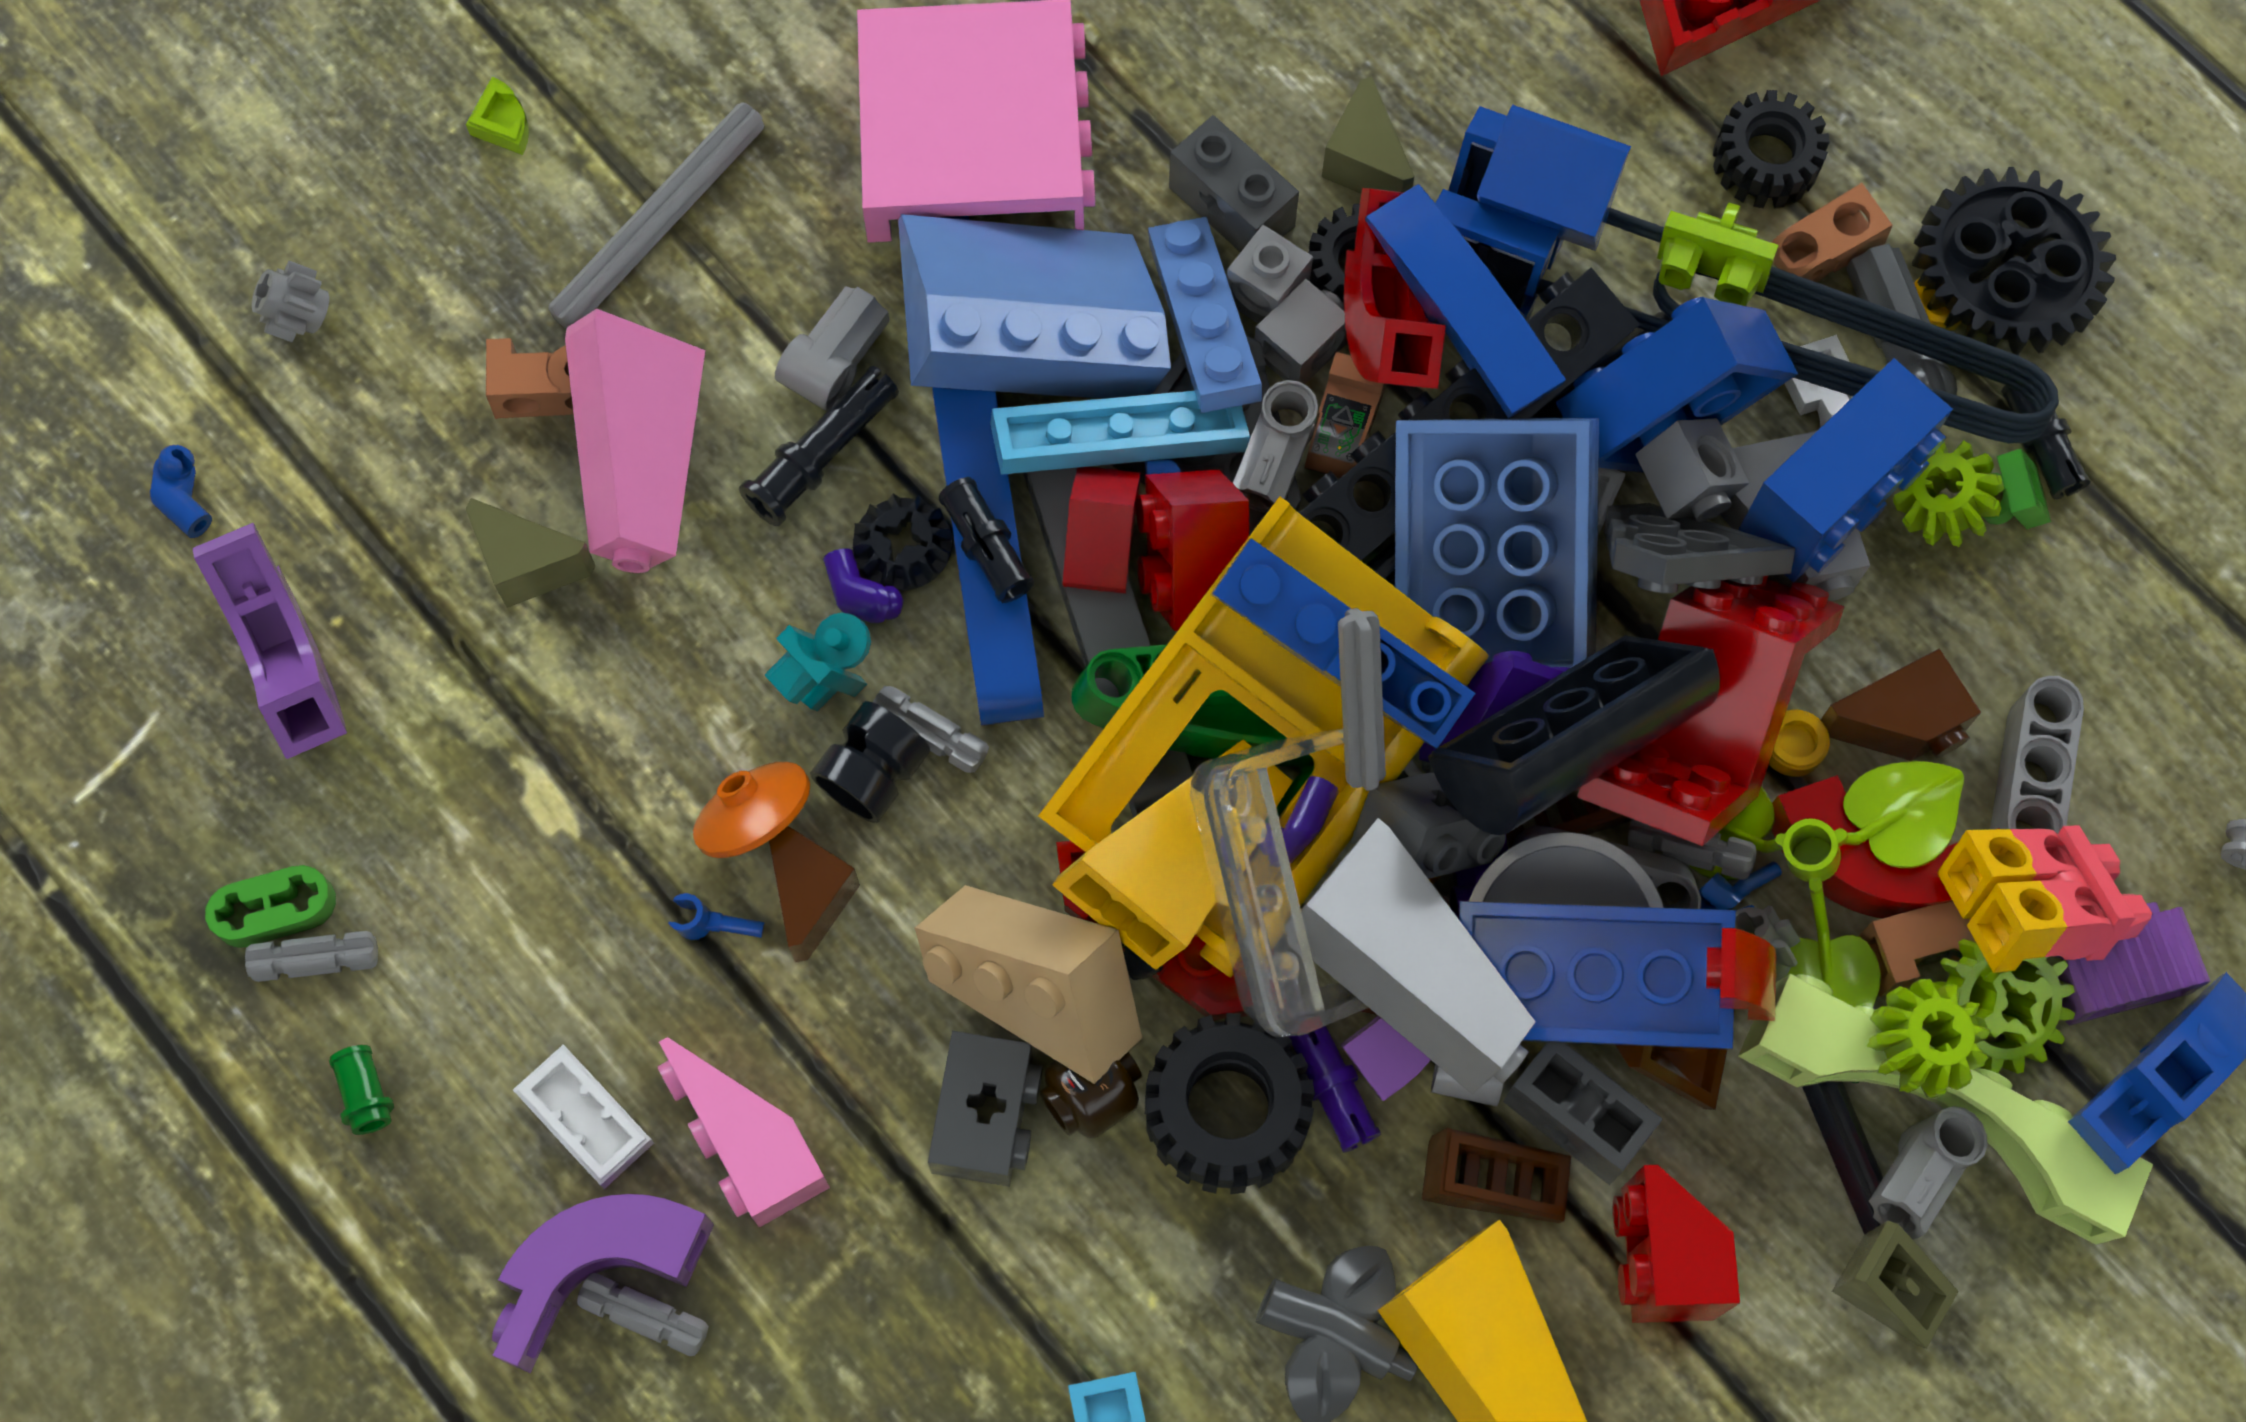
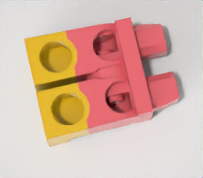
M2080 825L2063 826L2058 834L2050 829L1966 830L1937 872L1963 919L1971 918L1967 927L1993 973L2015 971L2024 959L2061 956L2065 960H2076L2084 957L2087 961L2104 960L2118 940L2137 937L2152 916V912L2142 895H2135L2133 893L2121 894L2114 883L2120 874V860L2111 845L2091 844Z

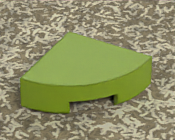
M492 77L469 117L466 127L471 136L523 155L529 138L526 114L512 89L504 82Z

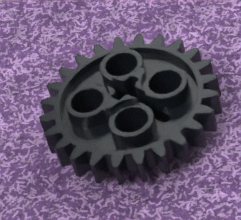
M2008 167L2000 182L1997 181L1989 168L1983 170L1976 184L1967 176L1962 177L1954 191L1947 188L1944 189L1935 206H1930L1921 222L1924 226L1920 228L1914 239L1913 244L1920 248L1912 261V266L1925 270L1917 283L1919 286L1926 287L1925 290L1935 289L1936 291L1927 304V308L1934 310L1946 307L1950 311L1944 322L1946 329L1961 321L1967 325L1964 336L1974 339L1980 332L1987 335L1986 344L1997 347L2001 339L2008 340L2011 352L2015 355L2020 354L2028 340L2038 354L2046 350L2052 338L2061 346L2065 345L2075 331L2080 333L2085 331L2094 316L2099 313L2106 303L2107 298L2104 295L2115 281V277L2107 272L2115 262L2116 255L2101 251L2111 238V234L2104 231L2093 232L2091 229L2099 218L2100 213L2093 211L2081 214L2077 208L2084 196L2078 193L2067 200L2061 197L2063 181L2060 179L2052 183L2048 189L2041 187L2040 173L2037 170L2032 172L2026 182H2019L2014 167ZM2014 220L2024 222L2029 228L2018 225ZM2048 238H2055V239H2056V240H2053V241H2049V242H2047V243H2045V244L2042 243V244L2038 245V243H2040V242H2042V241H2044V240H2046V239H2048ZM1963 244L1976 248L1980 254L1968 251ZM2030 253L2027 260L2025 261V259L2022 257ZM2001 260H2002L2005 264H2003V265H2001V266H1999V267L1997 268V266L1999 265V263H2000ZM2047 267L2058 270L2064 277L2053 274ZM1989 276V278H1987V279H1985V280H1983V281H1981V282H1979V283H1977V284H1974V283H1971V282H1970V281H1974V280L1980 279V278H1982V277L1985 278V277ZM1996 292L2008 295L2014 303L2003 300Z

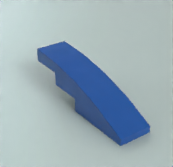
M1419 184L1366 216L1365 221L1432 323L1438 321L1441 325H1446L1445 333L1470 371L1476 368L1508 418L1560 387L1566 381L1564 375L1498 281L1453 223Z

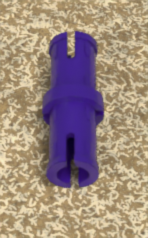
M1322 1014L1308 1018V1025L1304 1026L1301 1021L1286 1030L1284 1034L1292 1040V1046L1296 1054L1302 1053L1308 1064L1306 1074L1309 1080L1313 1079L1315 1092L1313 1101H1320L1341 1143L1340 1147L1343 1153L1357 1149V1143L1362 1142L1363 1145L1379 1137L1381 1132L1376 1127L1354 1083L1359 1077L1353 1065H1345L1324 1023L1325 1020Z

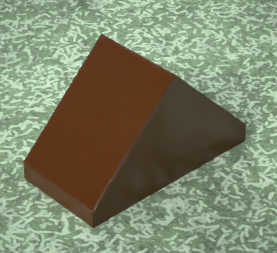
M787 826L778 835L769 840L788 947L796 963L810 958L860 884L854 867Z

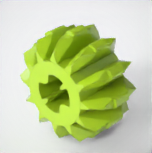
M1965 440L1956 447L1953 453H1948L1945 442H1943L1936 450L1935 455L1927 460L1930 464L1905 491H1900L1893 496L1896 510L1906 513L1902 522L1907 531L1913 533L1923 529L1925 542L1932 546L1940 540L1944 533H1948L1952 545L1960 547L1963 542L1961 531L1968 528L1974 534L1984 537L1987 529L1981 516H1999L2002 510L1999 500L1994 496L2004 490V484L2000 475L1991 473L1994 468L1992 458L1986 453L1973 457L1972 446ZM1945 488H1947L1952 493H1956L1959 491V493L1951 499L1944 493L1938 495V493Z
M1931 979L1916 981L1911 984L1910 990L1899 986L1886 995L1887 998H1885L1887 1006H1882L1875 1010L1870 1018L1882 1032L1870 1037L1867 1047L1877 1051H1884L1887 1057L1879 1065L1877 1073L1887 1075L1897 1070L1900 1072L1899 1092L1905 1091L1910 1093L1921 1086L1925 1096L1930 1098H1936L1945 1094L1948 1087L1959 1090L1970 1084L1971 1079H1973L1970 1070H1976L1984 1066L1985 1061L1989 1058L1976 1044L1987 1039L1991 1030L1973 1025L1970 1018L1976 1014L1980 1003L1969 1002L1960 1006L1957 1003L1958 985L1947 984L1936 990Z

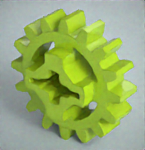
M1964 938L1960 940L1958 944L1963 957L1958 962L1943 958L1940 964L1950 975L1947 982L1939 981L1933 982L1936 990L1947 984L1958 985L1957 1003L1960 1006L1969 1002L1980 1003L1976 1014L1970 1017L1973 1025L1990 1029L1989 1036L1994 1038L2000 1034L2005 1036L2006 1040L1990 1043L1983 1040L1976 1044L1989 1057L1985 1061L1984 1066L1980 1068L1999 1073L2001 1068H2005L2019 1074L2024 1072L2025 1057L2039 1063L2047 1061L2043 1044L2047 1040L2063 1044L2065 1038L2056 1029L2058 1021L2072 1020L2075 1016V1012L2062 1006V998L2075 993L2072 984L2058 979L2068 967L2067 962L2053 956L2024 959L2021 962L2023 965L2015 971L1993 973L1977 943Z

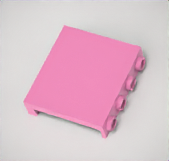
M1071 0L857 10L862 208L868 243L892 241L891 220L899 219L901 214L954 217L1074 210L1075 229L1084 230V207H1095L1094 171L1082 170L1081 157H1092L1090 120L1078 121V108L1089 107L1087 71L1075 72V60L1085 59L1084 23H1072Z

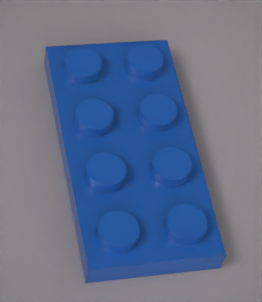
M1460 901V922L1536 1021L1522 1041L1733 1050L1734 1009L1720 1008V989H1706L1707 947H1721L1722 928H1735L1736 910Z

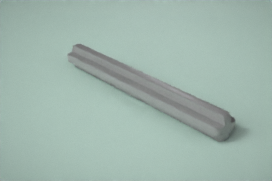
M747 103L737 104L549 304L548 309L551 316L567 329L568 326L594 311L764 129L762 116Z

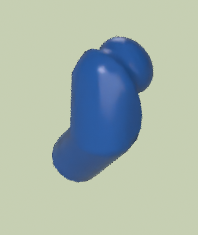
M170 445L160 452L159 458L154 464L150 498L156 508L189 538H196L209 528L212 516L192 498L196 474L193 454L186 447Z

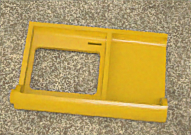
M1281 496L1272 505L1038 815L1039 818L1087 852L1111 834V826L1208 696L1217 690L1226 691L1309 754L1314 761V770L1309 777L1317 776L1324 778L1334 784L1339 790L1321 831L1291 864L1273 865L1271 858L1259 856L1254 849L1223 890L1196 932V935L1206 943L1199 954L1230 978L1238 968L1248 975L1251 973L1351 840L1369 793L1363 787L1352 788L1346 781L1341 687L1264 635L1262 630L1211 595L1247 541L1252 538L1351 609L1358 608L1361 611H1373L1378 616L1381 627L1465 686L1469 684L1489 657L1486 651L1468 636L1441 618L1430 615L1303 517ZM1384 715L1386 776L1379 783L1396 780L1424 743V741ZM1308 779L1275 821L1281 827L1285 828Z

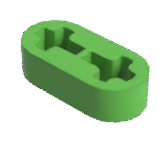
M306 865L291 866L234 882L218 889L207 903L205 920L209 929L227 945L237 948L248 947L251 944L268 942L324 924L335 908L336 893L332 884L315 868ZM302 884H306L313 892H318L317 895L308 898L309 909L300 911L293 903L277 905L278 903L296 898L298 896L297 887ZM242 902L250 910L264 908V910L244 916V927L238 930L228 921H224L225 918L234 915V904Z

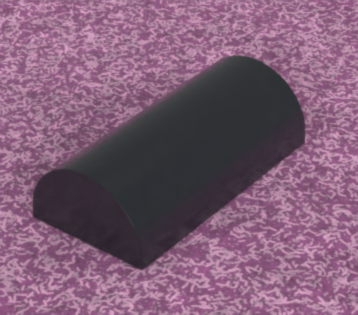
M1625 635L1432 751L1428 759L1436 779L1454 807L1470 823L1492 835L1507 834L1709 708L1715 702L1720 688V674L1714 650L1707 647Z

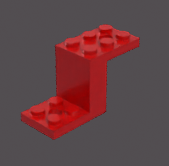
M1764 576L1762 584L1758 585L1722 580L1721 587L1718 589L1691 586L1671 598L1658 640L1713 649L1720 674L1718 696L1709 708L1582 786L1577 797L1697 845L1704 846L1758 797L1804 655L1837 630L1845 606L1828 601L1829 593L1819 587L1805 583H1792L1791 587L1769 580L1768 576Z

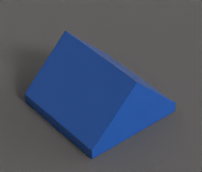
M1512 104L1477 192L1478 202L1559 231L1557 238L1596 251L1631 146Z

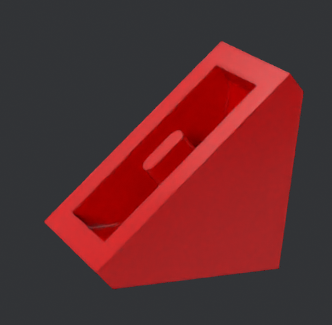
M1095 467L1077 468L1069 499L1063 587L1126 594L1140 472Z

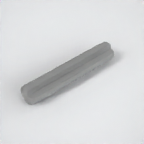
M1358 608L1347 610L1345 617L1341 618L1338 622L1345 776L1347 783L1352 788L1363 787L1366 791L1377 789L1379 781L1383 780L1386 776L1380 624L1378 616L1373 611H1361Z

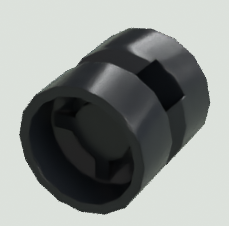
M865 701L842 730L846 742L843 745H831L810 772L813 781L841 806L866 821L878 823L899 795L895 782L897 780H908L913 776L930 753V746L914 728L900 717L876 703Z

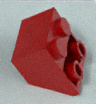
M1220 470L1146 474V494L1137 496V524L1140 533H1146L1147 556H1139L1137 563L1139 588L1142 594H1148L1154 611H1159L1173 631L1180 629L1249 537V500Z
M1643 1165L1621 1188L1622 1196H1614L1612 1216L1616 1237H1625L1627 1264H1619L1618 1268L1620 1302L1622 1305H1631L1632 1323L1713 1321L1740 1304L1734 1232L1659 1165Z

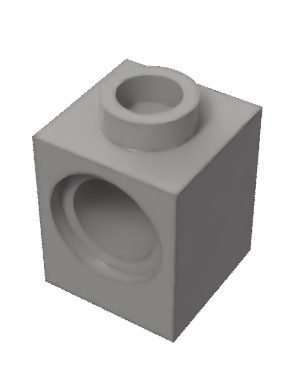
M1263 224L1227 270V280L1237 310L1259 324L1305 279L1310 281L1313 256Z
M1305 279L1278 307L1273 309L1256 326L1255 340L1261 344L1266 365L1285 381L1293 380L1306 384L1335 356L1336 352H1339L1347 344L1344 303L1331 291L1324 289L1320 291L1310 281Z
M1717 418L1678 420L1635 454L1667 519L1695 517L1698 522L1717 517L1731 507L1732 503L1729 498L1750 483Z

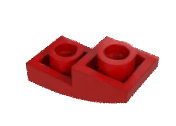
M1722 928L1721 947H1707L1706 989H1720V1008L1748 1009V1020L1775 1021L1776 949L1767 940L1737 928Z

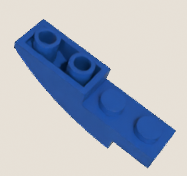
M1249 539L1211 595L1262 630L1264 635L1341 687L1338 622L1341 618L1345 617L1346 611L1351 608L1255 540ZM1380 626L1383 715L1437 749L1476 693Z
M2227 972L2219 976L2139 1050L2141 1054L2068 1121L2115 1175L2129 1168L2171 1127L2186 1120L2246 1058V993Z

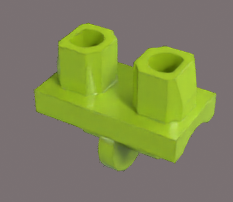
M1730 202L1726 206L1722 219L1699 212L1697 218L1671 210L1664 226L1657 259L1661 260L1658 280L1661 284L1679 290L1690 289L1696 272L1719 279L1714 297L1719 301L1746 306L1756 291L1764 292L1779 245L1756 238L1758 230L1737 224L1736 221L1741 206Z

